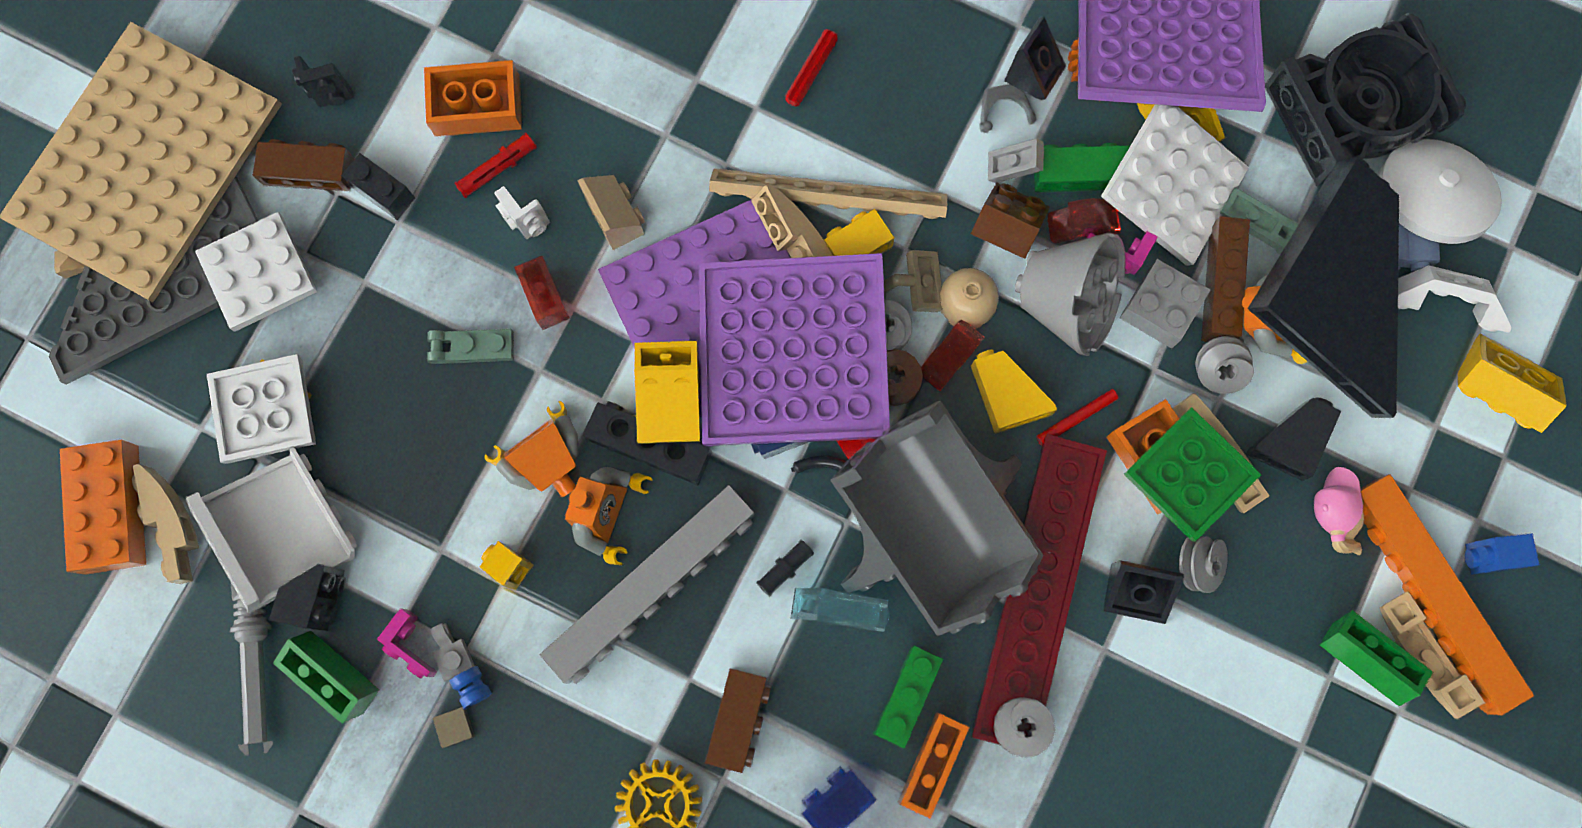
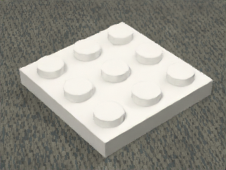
M279 212L195 251L227 324L234 332L317 292L284 218Z
M298 354L207 374L220 463L228 464L287 451L292 447L296 449L316 444L302 357Z

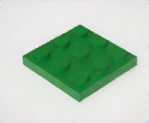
M1192 407L1124 473L1192 542L1197 541L1262 475Z

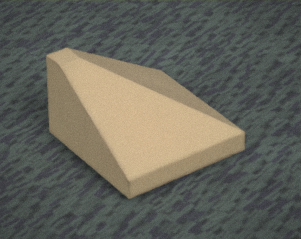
M60 251L54 252V269L56 274L67 279L83 272L86 265Z

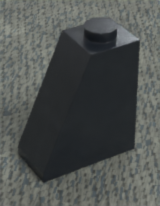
M1319 397L1311 398L1302 403L1247 450L1246 455L1301 481L1314 476L1341 414V410L1334 408L1333 403Z

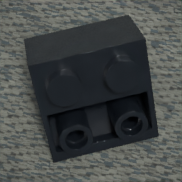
M317 564L279 587L269 620L307 629L328 631L329 625L331 626L334 623L337 615V608L335 607L337 597L343 592L345 587V570Z

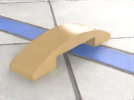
M1408 591L1379 607L1396 643L1433 671L1426 687L1455 719H1459L1485 703L1466 674L1460 675L1428 630L1423 622L1427 618Z

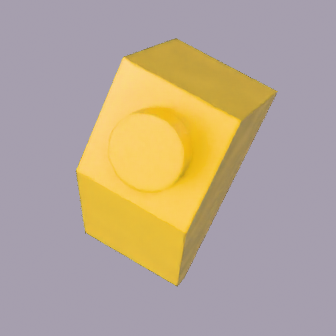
M498 541L495 545L491 544L485 550L481 557L483 562L479 567L502 586L516 590L534 564Z

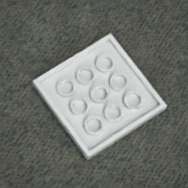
M1155 104L1101 197L1145 233L1148 231L1158 236L1156 241L1186 266L1194 265L1212 233L1215 221L1219 216H1222L1220 214L1221 209L1229 199L1234 188H1238L1249 167L1178 106Z

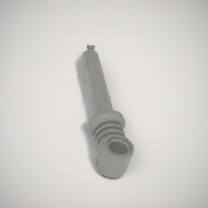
M231 583L232 600L237 602V604L233 605V609H237V612L233 613V617H238V619L234 620L230 633H234V639L240 643L244 744L239 745V749L246 756L249 755L248 744L264 742V753H267L272 747L273 741H268L263 640L268 636V630L272 629V625L267 622V617H263V615L267 614L266 609L260 607L248 613Z

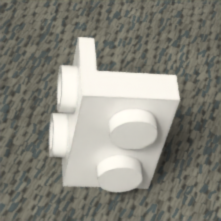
M504 186L494 192L499 200V203L495 206L512 230L517 227L526 240L531 236L536 237L546 230L550 221L537 199L521 209Z

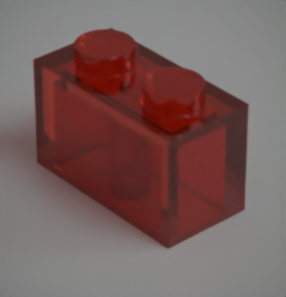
M543 256L514 267L533 315L542 330L571 319L550 268Z

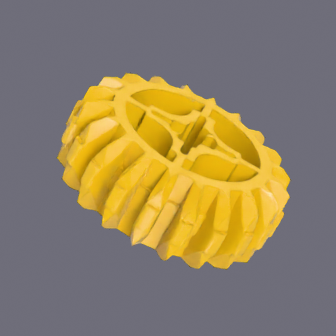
M658 759L653 760L651 771L646 762L640 764L642 775L634 769L629 772L630 777L634 780L633 783L626 779L621 782V785L628 789V792L620 791L616 794L618 799L625 800V804L615 806V811L626 812L625 816L618 819V823L624 824L629 821L631 826L628 828H648L643 824L653 817H658L665 823L668 822L672 828H684L685 825L689 828H696L697 823L690 819V816H701L702 811L693 808V804L702 803L703 800L699 796L692 797V793L699 790L700 786L699 784H694L691 787L687 785V782L693 778L692 773L687 774L684 778L679 776L684 768L682 765H678L674 772L670 771L672 766L671 760L665 762L664 769H660ZM663 777L673 781L674 784L666 791H658L653 786H650L646 779ZM639 787L646 800V807L637 817L634 810V796ZM682 791L685 800V810L682 819L679 821L672 808V800ZM668 793H671V796L666 799L663 805L664 812H661L659 809L657 812L654 810L650 815H647V812L652 809L655 803L653 796L657 795L659 799L661 796L664 798Z

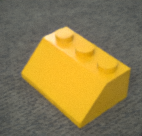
M1481 333L1476 337L1457 373L1458 387L1465 395L1471 398L1477 397L1485 401L1495 412L1501 414L1504 412L1515 418L1516 422L1527 429L1533 428L1540 433L1567 406L1563 379Z

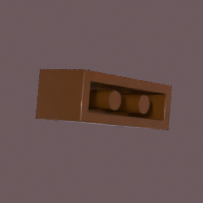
M272 139L269 140V143L257 142L252 176L263 186L350 192L351 186L341 175L355 158L343 145L329 143L327 146H316L306 141L298 142V144H287L284 141Z
M729 669L705 764L739 773L744 772L745 766L751 768L755 748H751L750 744L753 735L759 736L764 718L758 716L761 703L767 704L772 687L766 684V677Z

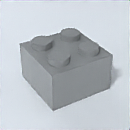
M1157 259L1148 269L1120 319L1166 346L1173 348L1182 340L1211 289Z

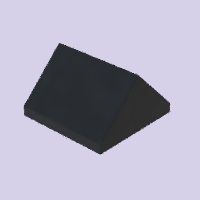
M1045 17L1037 20L1019 47L1004 79L1006 83L1039 100L1047 98L1066 67Z
M1122 560L1112 563L1104 611L1166 624L1183 582L1184 574Z

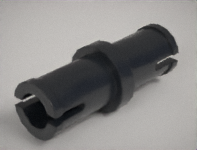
M803 540L798 541V544L783 558L778 557L775 560L776 565L758 580L756 584L767 596L771 597L788 578L793 579L796 576L795 571L814 555L813 550Z

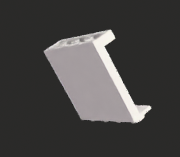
M294 447L290 448V456L201 497L197 492L186 497L191 513L248 613L274 601L279 587L317 564L337 568L353 560L355 556L354 548L357 547L353 535L349 530L343 531L339 524L342 518L334 505L328 506L324 499V496L327 495L324 486L319 479L313 480L309 473L312 468L307 457L304 454L299 455Z

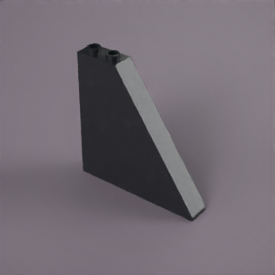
M1355 157L1336 162L1249 305L1248 310L1371 418H1394L1397 413L1399 195L1390 187L1386 180L1379 177L1370 168L1365 160Z

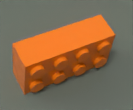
M121 439L60 449L66 572L86 575L146 565L144 523L138 515L139 496L132 484V477L134 475L133 465L140 464L138 445Z

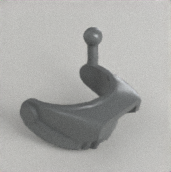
M1010 84L984 90L980 116L981 123H979L980 131L984 132V134L993 128L992 122L987 121L989 110L1001 99L1012 100L1022 106L1029 124H1033L1036 121L1035 113L1032 112L1024 91Z

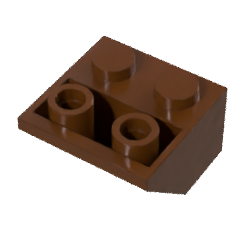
M996 182L984 203L971 234L1025 259L1050 206L1046 205L1038 197H1028L1019 193L1012 185Z

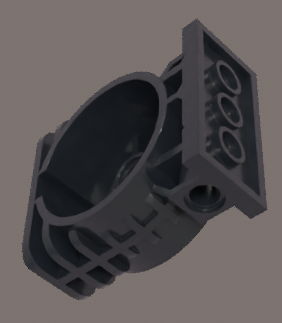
M1407 13L1398 20H1390L1384 23L1381 28L1374 27L1349 37L1335 47L1324 59L1312 54L1299 59H1295L1294 56L1285 59L1265 83V89L1316 187L1324 184L1336 162L1355 157L1360 159L1381 157L1407 143H1415L1421 138H1428L1436 132L1449 129L1464 115L1466 108L1464 97L1458 93L1452 82L1449 70L1444 67L1438 56L1436 46L1429 40L1424 31L1421 19L1412 13ZM1362 98L1367 99L1368 102H1369V104H1367L1366 102H1364V100H1363ZM1400 108L1399 118L1394 125L1393 120L1396 118Z

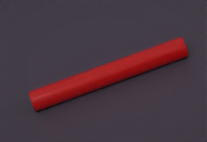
M1114 389L1107 391L1036 436L1038 443L1043 446L1047 434L1058 437L1118 400L1117 393Z

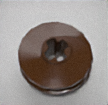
M898 349L887 350L888 378H890L891 372H895L896 376H902L899 383H895L893 379L888 380L889 406H901L909 403L918 394L922 385V370L916 358L908 352Z

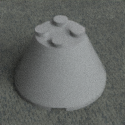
M1106 233L1041 251L1031 250L1027 257V266L1024 274H1020L1017 277L1015 291L1020 293L1021 308L1078 354L1089 356L1090 353L1088 352H1097L1106 340L1115 320L1122 295L1116 293L1119 276L1125 277V249L1122 239L1117 234Z

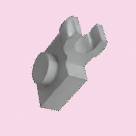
M441 623L430 628L435 641L441 648L432 652L444 682L475 666L464 639L454 642L447 623Z

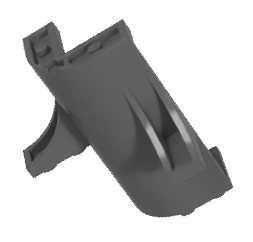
M941 400L886 429L882 432L883 435L874 442H868L831 479V482L856 517L864 540L862 562L853 567L841 583L847 594L859 589L861 592H864L880 580L888 582L897 576L937 636L947 632L954 634L968 624L974 622L981 624L987 621L992 616L994 606L1002 598L1009 595L1012 597L1019 596L1028 589V583L1031 577L1038 571L1037 567L1044 556L1004 497L1007 493V487L1015 481V475L1022 466L1018 457L1013 455L997 462L982 455L966 439Z

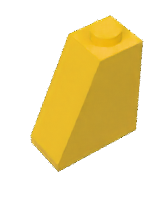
M987 350L976 355L977 359L973 361L971 369L995 434L1052 416L1057 411L1055 403L1004 351L994 353V350Z

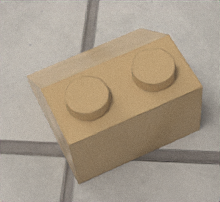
M614 175L586 177L577 180L612 250L644 235L641 225L645 223V220L638 207L632 209L628 199L632 198L624 182L619 184Z

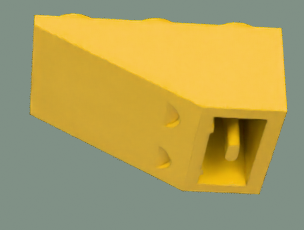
M697 341L635 343L634 373L637 443L700 441L699 353Z

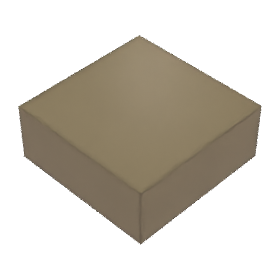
M463 707L433 717L442 748L475 737L467 710L463 709Z

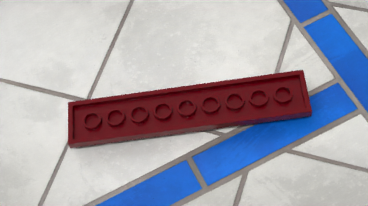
M1048 434L1045 437L1023 523L1044 556L1037 567L1038 571L1031 577L1028 583V589L1019 596L1012 597L1009 595L1005 597L971 734L973 738L1000 745L996 739L994 721L1000 707L1009 700L1029 698L1037 700L1045 706L1047 705L1107 450ZM1021 719L1022 724L1017 725V731L1023 732L1026 736L1028 735L1026 730H1031V724Z

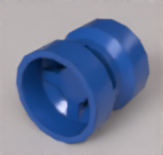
M478 666L469 668L449 680L453 690L458 691L461 696L459 702L463 709L470 708L492 695L489 686L483 684L481 680L482 673Z

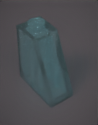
M795 588L790 619L884 632L885 625L889 620V600L824 588Z

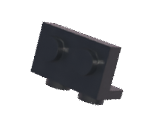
M301 56L294 57L296 68L292 70L294 79L298 86L304 87L307 97L309 99L313 98L319 107L340 105L345 100L354 98L351 87L333 63L310 69Z

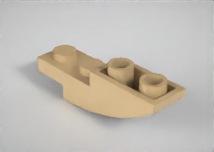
M771 184L765 185L751 200L777 251L787 249L791 258L833 256L809 219L790 199Z
M1195 393L1172 408L1180 418L1192 407L1251 464L1229 432ZM1257 479L1234 504L1239 512L1245 513L1269 497V494L1259 479Z
M141 464L133 465L134 475L132 477V484L138 493L140 502L137 508L138 515L144 525L158 529L155 533V539L162 551L161 571L163 576L170 583L184 584L193 581L187 551L198 549L199 545L188 512L174 489L153 468Z

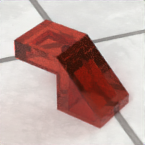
M959 320L945 340L930 354L921 366L923 378L937 390L941 391L985 339V336L969 323Z

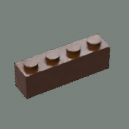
M1219 216L1213 225L1208 243L1205 286L1211 290L1204 300L1201 341L1209 342L1221 336H1232L1238 339L1242 337L1244 316L1242 301L1245 297L1250 219Z

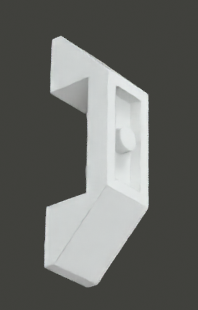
M1430 265L1398 278V309L1411 308L1419 310L1430 290L1439 296H1447L1449 294L1460 297L1468 303L1476 304L1473 313L1480 327L1491 332L1500 330L1509 333L1512 328L1490 281L1487 279Z

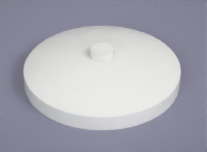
M1421 139L1415 143H1407L1400 148H1396L1389 155L1379 172V177L1386 180L1390 187L1399 195V223L1412 233L1425 239L1447 244L1469 242L1483 235L1499 216L1502 197L1494 175L1481 160L1457 145L1432 139Z

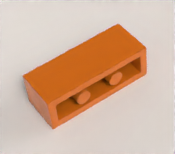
M940 713L935 714L899 797L898 803L931 819L969 730L968 726Z

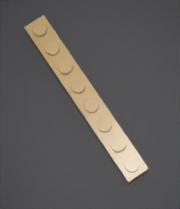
M715 168L709 183V192H717V194L722 196L736 194L745 195L753 199L765 185L771 184L791 201L805 202L811 206L827 204L834 205L839 209H848L850 207L863 208L868 212L876 209L877 212L880 210L890 211L900 216L917 214L928 219L946 218L947 194Z

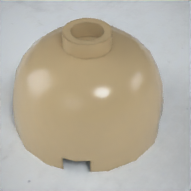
M964 268L952 273L944 281L940 291L941 306L943 308L941 313L955 327L964 330L981 327L994 316L999 303L998 288L994 280L984 271L975 268Z

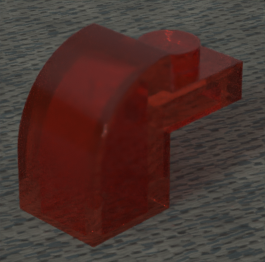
M1105 199L1076 200L1068 202V207L1047 213L1050 241L1056 244L1081 236L1087 238L1090 233L1096 236L1106 233H1121L1118 210Z

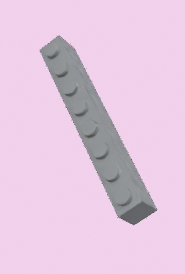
M728 485L539 654L564 684H569L571 681L577 684L590 672L587 667L596 659L598 662L603 661L613 652L612 644L619 638L623 641L626 640L637 630L635 624L642 617L646 619L652 617L661 608L658 603L667 595L671 599L684 587L681 583L690 574L693 577L700 574L707 567L705 561L712 554L716 556L722 554L731 545L728 540L736 533L740 536L744 534L754 524L751 520L755 517L754 512Z

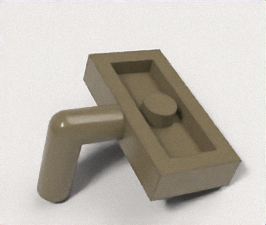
M911 250L906 253L908 274H894L885 279L884 294L897 286H909L912 311L940 312L943 308L940 300L942 285L938 252Z

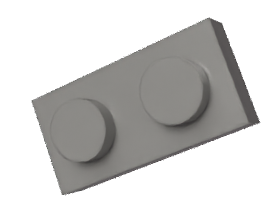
M1036 138L989 152L988 180L996 183L1043 171L1044 142Z

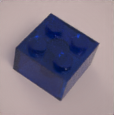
M839 766L826 778L829 784L821 791L815 787L802 799L804 806L801 808V814L812 828H847L877 799L850 766L845 769Z

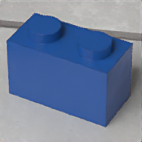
M1533 533L1495 537L1465 544L1466 551L1464 557L1467 566L1470 568L1471 575L1539 566Z

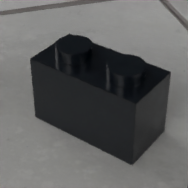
M361 153L358 154L341 175L354 190L397 221L416 199L407 186Z

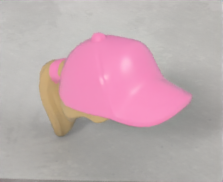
M1336 467L1328 474L1323 489L1317 492L1314 497V512L1319 524L1331 534L1332 546L1335 551L1344 554L1355 553L1361 555V543L1356 542L1354 539L1364 523L1360 482L1354 472L1343 467Z

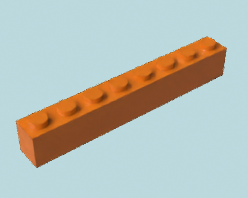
M1391 474L1380 477L1362 487V509L1369 538L1383 551L1386 556L1385 562L1391 571L1397 573L1403 583V591L1409 592L1427 618L1423 622L1433 629L1438 637V644L1444 653L1451 657L1456 665L1455 669L1460 675L1466 674L1485 703L1480 705L1479 708L1486 712L1487 715H1504L1532 698L1534 694Z

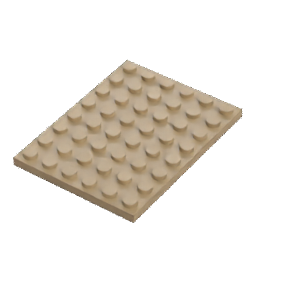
M130 22L1 212L0 218L134 293L154 302L282 104L278 99Z

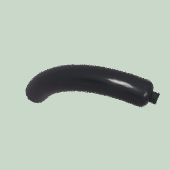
M811 456L794 462L793 467L790 469L792 472L796 471L797 473L812 468H831L839 471L847 461L832 456Z

